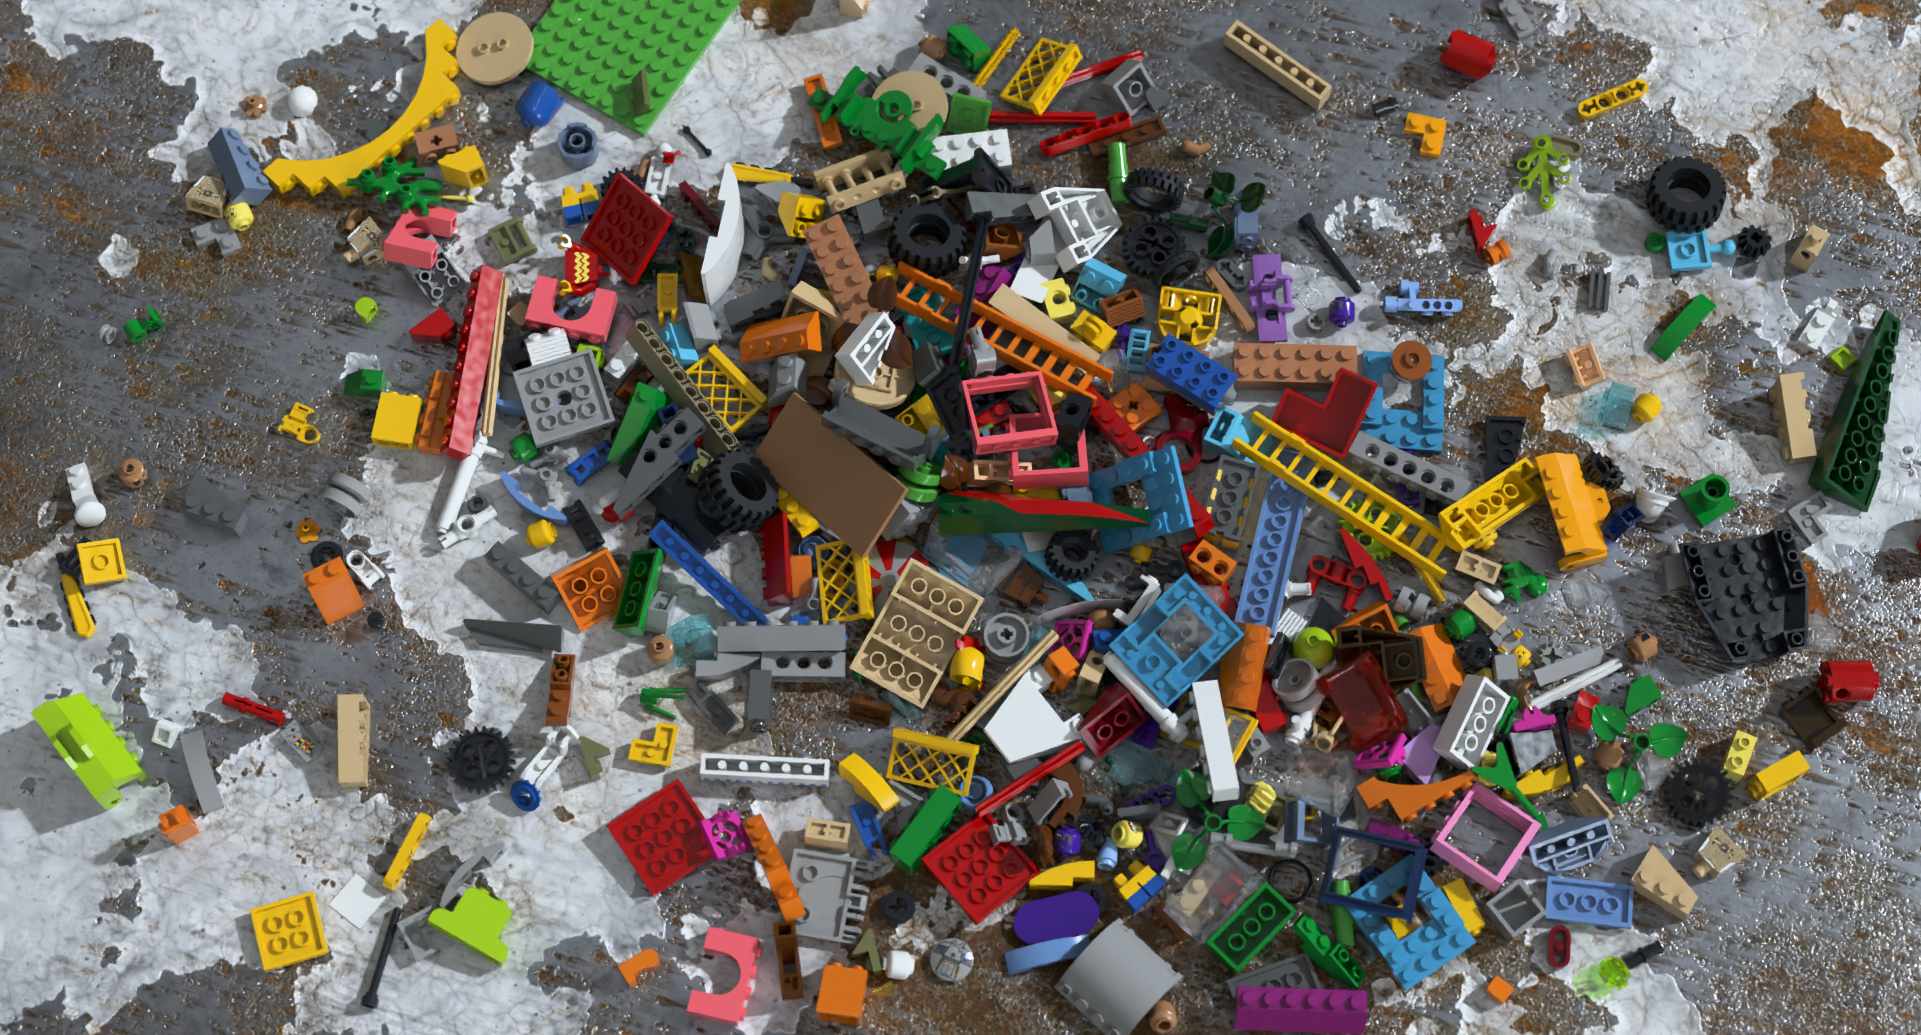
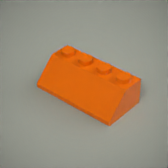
M819 311L749 325L739 342L741 363L758 365L776 361L779 356L796 352L799 356L822 352Z
M1232 621L1245 635L1223 655L1218 680L1222 705L1256 712L1271 628Z
M1443 623L1420 627L1407 634L1421 636L1423 639L1427 679L1421 682L1435 712L1439 716L1450 711L1466 677V673L1450 638L1444 631Z

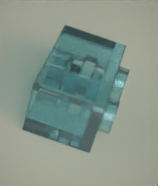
M1612 382L1609 388H1605L1602 399L1606 401L1605 405L1600 407L1598 418H1601L1599 426L1621 432L1625 430L1636 388Z

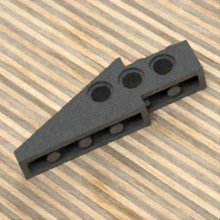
M688 407L678 411L673 421L669 424L666 423L660 428L659 434H656L652 429L649 431L613 507L614 512L621 520L682 464L678 456L707 430L705 424ZM678 428H686L684 433L676 434ZM663 442H671L669 447L661 448ZM648 456H655L654 461L650 463L645 462Z

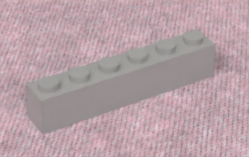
M818 620L806 621V624L798 625V621H785V625H777V621H764L765 625H756V621H744V625H736V621L723 622V625L717 626L718 652L840 651L846 649L845 624H839V620H827V624H819Z

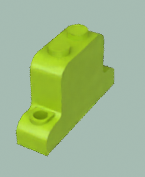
M471 887L464 892L452 912L442 907L432 911L427 919V925L496 965L503 966L508 955V945L500 941L499 937L511 917V910L506 901L501 898H492L489 896L490 893L484 888L479 887L477 889Z

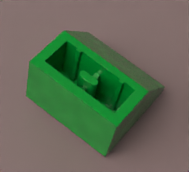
M965 24L947 28L948 52L952 56H957L966 69L970 68L975 73L989 60L991 48Z

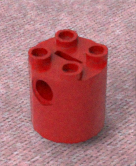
M1459 28L1457 31H1452L1447 41L1450 45L1448 49L1446 48L1442 51L1439 58L1442 61V65L1451 67L1475 80H1480L1491 73L1497 60L1495 44L1468 34Z
M1870 660L1820 662L1821 677L1817 678V686L1819 690H1822L1823 703L1868 702L1873 699L1880 686V677L1878 672H1874Z

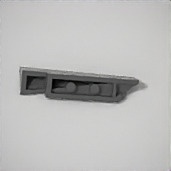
M968 191L965 203V221L984 218L989 220V226L1037 221L1027 204L1036 195Z
M477 619L463 620L465 627L480 646L542 653V648L560 653L562 651L565 632L561 625Z

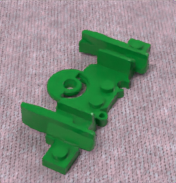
M858 66L853 67L847 74L834 96L818 87L807 102L810 107L821 113L819 118L823 124H826L835 109H837L833 116L842 126L850 129V134L853 138H859L862 133L863 138L878 146L881 153L886 148H890L889 157L900 159V168L906 174H911L917 168L921 173L937 181L947 166L945 161L933 155L936 147L932 142L936 139L944 125L941 115L935 114L920 133L917 131L916 125L909 120L913 113V103L906 93L899 90H891L883 93L877 100L870 97L861 99L858 93L854 94L853 92L867 78V75ZM882 103L885 104L883 111L888 118L896 119L901 115H904V117L897 122L884 120L881 116ZM897 108L898 110L896 113H891V109Z

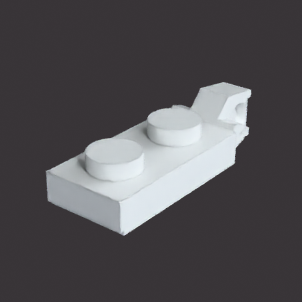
M1831 299L1826 307L1820 306L1816 310L1797 340L1798 344L1815 352L1835 320L1837 314L1833 313V310L1838 304L1837 301Z

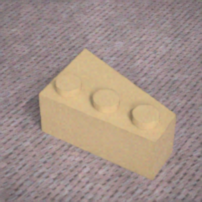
M1654 845L1648 849L1627 885H1634L1635 891L1681 920L1689 914L1698 899L1695 892Z

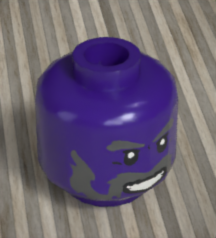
M1336 297L1329 304V321L1334 323L1335 327L1346 328L1348 324L1353 323L1355 320V303L1348 297Z
M1062 825L1061 828L1055 831L1053 849L1059 852V856L1071 858L1072 854L1080 852L1082 834L1078 831L1077 827Z

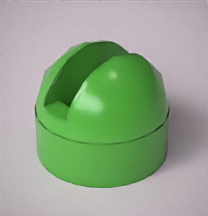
M1396 614L1393 617L1399 632L1406 629L1411 623L1404 614Z

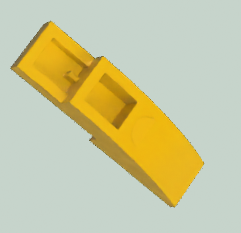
M1580 755L1574 758L1576 769H1579L1584 763ZM1566 759L1561 762L1562 766L1557 769L1553 766L1546 770L1544 774L1540 769L1535 772L1533 770L1526 772L1521 776L1522 780L1517 782V787L1529 799L1547 795L1567 786L1570 783ZM1504 790L1501 794L1503 799L1516 800L1508 790Z

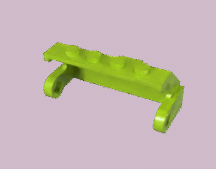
M83 693L52 702L47 700L31 712L64 760L77 774L95 800L106 810L115 807L122 801L123 795L117 789L119 786L136 778L140 782L147 778L146 774L137 764L140 762L139 758L133 751L129 753L125 748L128 746L127 742L121 735L117 737L113 731L116 728L109 719L105 722L102 718L104 714L98 704L93 706Z

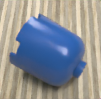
M536 77L532 79L516 103L517 114L521 117L519 121L528 128L531 125L536 128L545 127L566 102L564 97L560 99L556 96L558 91L544 81L538 83Z

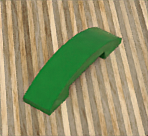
M1700 293L1670 324L1650 350L1666 362L1717 305Z

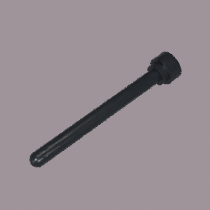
M1311 212L1305 214L1298 220L1300 226L1306 229V231H1310L1356 294L1361 293L1362 288L1315 226L1316 219Z
M1556 700L1550 704L1551 713L1558 720L1572 790L1579 792L1581 787L1565 717L1568 712V706L1565 700Z
M395 907L392 911L369 991L362 996L360 1005L371 1009H377L379 995L377 991L401 915L399 907Z

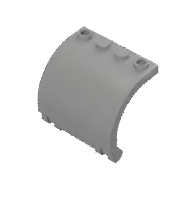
M1241 778L1245 795L1251 786L1263 781L1270 785L1275 792L1287 798L1299 797L1300 785ZM1212 801L1211 806L1219 805V804H1221L1223 801H1217V802H1213V801ZM1285 821L1277 835L1261 829L1254 837L1245 841H1238L1233 838V834L1228 833L1227 826L1229 823L1222 825L1218 831H1209V847L1295 858L1297 854L1298 843L1284 841Z
M1120 918L1111 923L1088 945L1055 986L1066 999L1105 1035H1129L1146 1013L1184 977L1179 972L1176 973L1168 962L1163 961L1140 940L1131 928L1128 929L1123 925L1124 922Z

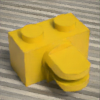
M1086 310L1082 311L1070 327L1071 334L1100 354L1101 357L1105 355L1117 337L1116 330Z

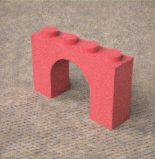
M417 205L409 208L407 214L402 213V216L397 218L395 227L390 229L387 239L383 240L382 251H384V260L431 270L437 261L438 242L416 238L411 235L429 233L451 238L457 228V211L427 205L430 213L427 216H423Z
M538 275L525 316L527 327L534 331H548L551 328L559 327L560 329L563 328L566 335L572 339L579 340L582 338L594 344H606L618 302L617 293L596 288L588 313L577 320H565L554 312V305L560 288L557 286L559 284L558 280Z
M709 927L703 947L704 951L734 960L740 967V979L733 990L722 995H714L692 989L687 1013L688 1015L739 1026L740 1021H744L747 1008H744L745 1000H749L752 987H749L751 979L756 977L758 967L755 966L756 958L761 957L763 946L760 945L759 938Z

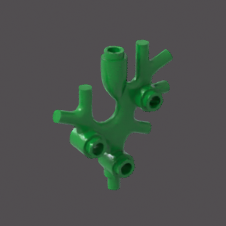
M410 156L404 164L399 166L394 157H385L381 163V178H375V173L371 169H363L357 178H347V186H356L362 192L371 193L375 189L380 190L381 193L377 197V201L381 204L389 196H398V204L403 214H407L409 208L417 205L423 216L429 215L430 211L427 204H441V196L418 195V193L438 195V193L443 192V181L435 178L418 179L410 184L403 185L397 183V179L402 176L425 177V169L412 167L417 161L415 156Z

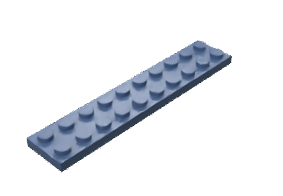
M1284 447L1276 459L1288 469L1299 451ZM1304 455L1292 473L1305 480L1316 462ZM1271 472L1266 486L1234 622L1268 626L1271 628L1270 638H1275L1308 496Z

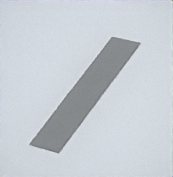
M1598 646L1534 670L1539 686H1543L1606 662L1607 659L1602 646Z

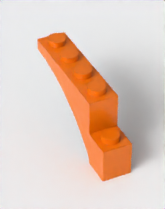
M1469 770L1445 781L1423 785H1399L1382 782L1372 777L1356 786V790L1369 812L1373 810L1378 812L1386 807V802H1389L1400 822L1406 821L1410 823L1418 818L1417 814L1423 810L1429 812L1436 807L1435 803L1442 799L1444 802L1455 796L1454 792L1460 789L1465 791L1472 787L1475 776Z
M760 813L741 821L785 921H791L806 915L787 866L762 814Z

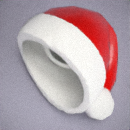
M619 487L596 500L597 504L593 506L595 514L601 515L605 521L615 524L625 522L631 517L634 509L622 520L614 512L613 507L623 487Z

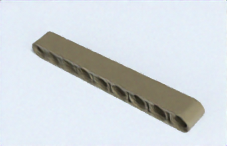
M643 319L636 320L625 334L627 341L671 399L676 402L678 408L684 410L688 407L705 424L707 430L700 437L715 457L727 450H743L747 453L650 324Z

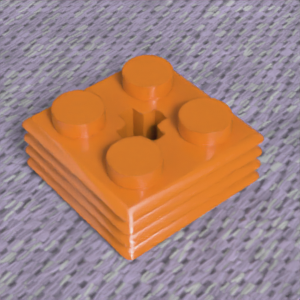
M1138 380L1131 382L1107 401L1135 433L1160 415L1162 409ZM1130 406H1137V410L1134 408L1130 410Z

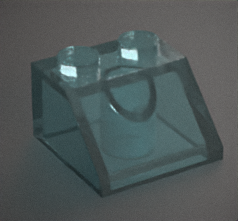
M709 612L689 616L670 627L678 667L696 664V660L711 661L717 659L718 651Z

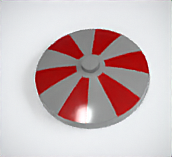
M899 541L879 542L874 544L868 553L875 619H871L873 621L877 620L910 558L929 567L924 556L917 549ZM852 566L850 575L854 571V566ZM851 582L849 588L852 596L856 591V585Z

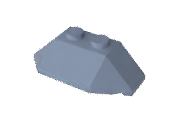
M1578 817L1540 831L1527 846L1533 866L1558 875L1596 861L1607 843L1612 840L1613 835L1607 817Z

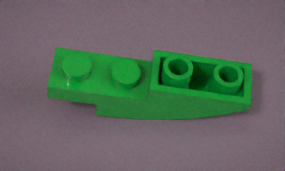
M1307 912L1301 914L1291 928L1302 939L1303 942L1300 945L1302 950L1334 978L1354 989L1357 988L1367 975L1366 972L1340 942L1333 944Z

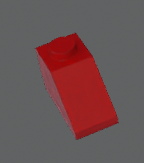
M440 307L408 332L414 342L443 344L446 341L452 340L456 333H458V329L452 319Z
M1579 690L1567 720L1568 730L1585 736L1592 723V709L1595 705H1598L1599 697Z

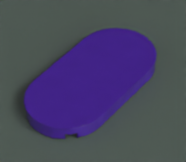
M1072 891L1024 904L1015 915L1014 929L1022 941L1031 945L1088 933L1096 925L1099 918V908L1096 901L1089 894L1082 891Z

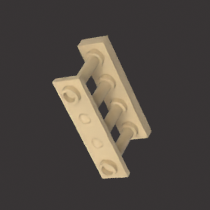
M878 148L813 172L819 192L827 189L830 194L826 198L831 214L906 187L902 170L893 172L890 167L893 165V161L888 155L890 153L889 148H886L883 153ZM883 169L886 175L875 179L872 172ZM864 176L867 182L856 186L853 179ZM842 183L847 184L849 189L837 192L834 187Z

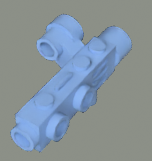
M1400 279L1399 295H1403L1404 298H1397V296L1384 297V312L1421 311V315H1433V312H1441V316H1453V312H1462V300L1416 299V294L1419 292V282H1410L1408 279Z

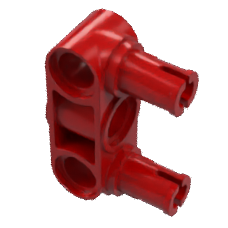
M1322 555L1313 556L1306 570L1307 578L1305 583H1311L1310 597L1313 596L1319 580L1322 579L1333 585L1344 587L1346 593L1340 608L1347 612H1352L1357 597L1363 593L1367 583V576L1364 572ZM1315 561H1320L1323 563L1324 568L1318 571L1313 568L1312 564ZM1358 576L1363 580V584L1355 586L1351 579Z

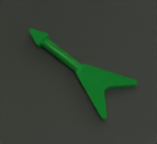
M1497 742L1495 765L1493 767L1471 766L1470 770L1510 791L1527 813L1541 824L1540 828L1543 830L1548 829L1549 826L1545 815L1539 814L1517 787L1502 742Z

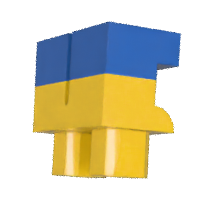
M591 182L583 183L581 185L583 192L575 193L572 186L563 188L561 201L566 226L584 223L581 205L586 222L591 221L600 204L597 190L594 189Z
M1137 860L1128 867V870L1134 876L1131 880H1128L1122 873L1113 880L1114 885L1118 889V896L1126 902L1133 914L1161 892L1166 884L1148 865L1144 867Z

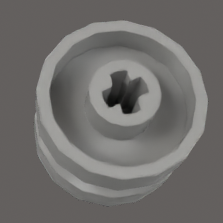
M332 471L326 481L329 487H323L317 498L336 513L351 519H358L363 510L361 504L367 503L372 494L371 490L358 480L344 473Z
M1001 613L991 618L984 628L983 645L988 657L1000 665L1018 663L1026 655L1029 648L1030 632L1028 626L1021 617L1013 613Z
M1294 658L1285 662L1278 679H1272V688L1288 710L1295 713H1303L1313 709L1321 702L1326 692V683L1309 660Z

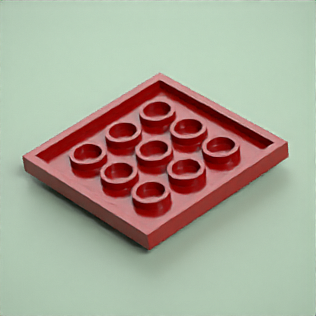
M617 172L580 241L627 282L636 285L674 217L623 173Z
M678 778L606 825L653 897L713 858L698 825L700 821L706 819ZM712 829V837H714L716 834ZM716 843L721 848L725 849L724 846L720 845L719 843Z
M989 813L982 817L975 816L920 861L976 926L1025 888L1031 879L1041 874V871L1018 845L1013 846L1011 842H999L997 846L993 845L988 829L992 824L998 823Z

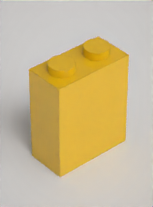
M394 391L381 392L371 434L373 444L414 451L415 437L419 431L420 416L424 409L422 398L414 394L404 396Z

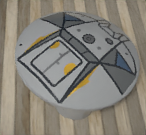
M955 938L940 941L931 952L930 963L932 970L943 980H962L968 975L973 966V953L970 947L962 940Z

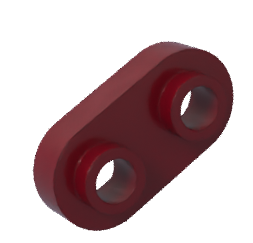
M1562 925L1555 926L1550 930L1547 945L1548 964L1553 969L1560 970L1568 965L1571 949V933L1568 928ZM1555 935H1561L1562 941H1557ZM1554 956H1559L1561 962H1556Z

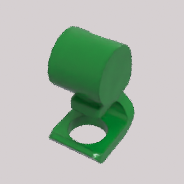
M152 306L147 307V311L151 316L149 320L143 318L142 321L133 319L123 326V330L131 343H137L148 336V329L164 328L163 320Z

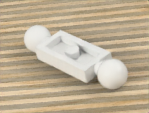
M661 143L657 146L656 153L659 157L652 156L644 191L660 206L661 203L658 198H665L672 164L662 163L664 158L663 151L672 152L671 146L667 143Z

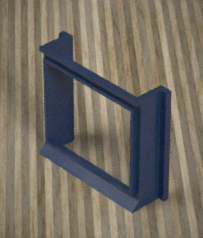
M1337 826V829H1334L1317 904L1326 906L1327 903L1400 919L1404 924L1412 925L1428 849L1424 848L1423 844ZM1342 836L1415 852L1403 908L1330 892Z

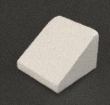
M161 719L156 722L151 742L171 749L180 732L181 725Z

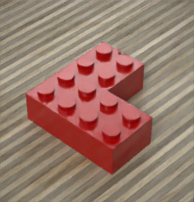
M1340 367L1324 403L1287 387L1271 421L1291 434L1294 433L1304 439L1306 443L1346 459L1348 450L1359 431L1380 383L1361 376L1359 379L1358 373Z

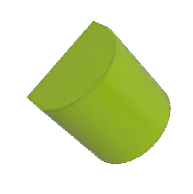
M363 297L356 302L355 310L359 319L367 325L377 313L378 306L373 299Z

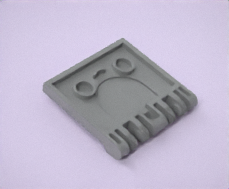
M794 848L789 874L806 912V915L794 919L797 936L856 947L860 942V937L844 934V932L861 935L862 929L846 926V919L863 922L864 916L849 913L848 909L856 912H865L868 897L851 892L853 890L868 893L869 887L853 884L854 877L862 880H871L872 875L866 872H873L874 862ZM781 913L780 922H784L785 919Z

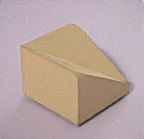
M519 301L507 312V316L523 332L527 328L525 316L528 307L523 301Z

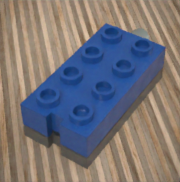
M1169 333L1159 345L1158 354L1154 352L1145 366L1144 374L1212 416L1216 414L1221 406H1231L1235 402L1236 391L1234 386L1236 385L1238 375Z

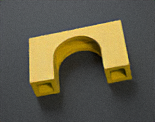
M1460 878L1442 886L1441 891L1465 922L1463 925L1471 936L1474 937L1482 933L1481 929L1485 926V922L1463 879ZM1382 916L1385 924L1387 923L1399 941L1418 929L1413 921L1412 925L1404 924L1400 919Z

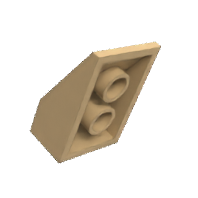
M800 281L790 292L781 318L819 311L821 346L833 351L831 348L832 337L835 331L844 324L845 318L819 290Z

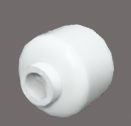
M891 950L886 957L882 958L881 969L885 970L888 978L904 980L913 974L914 958H911L909 952Z

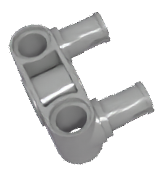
M977 326L976 330L974 327L968 330L973 344L971 345L972 348H970V345L964 347L968 360L966 368L968 380L970 378L979 379L993 376L997 363L994 347L985 342L980 326Z

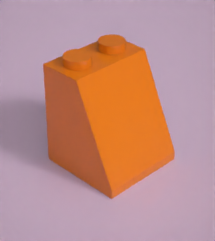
M340 556L302 574L309 592L327 625L366 607Z
M830 962V965L825 964L816 1007L817 1020L861 1026L868 970H864V967L852 965L851 968L843 967V964Z

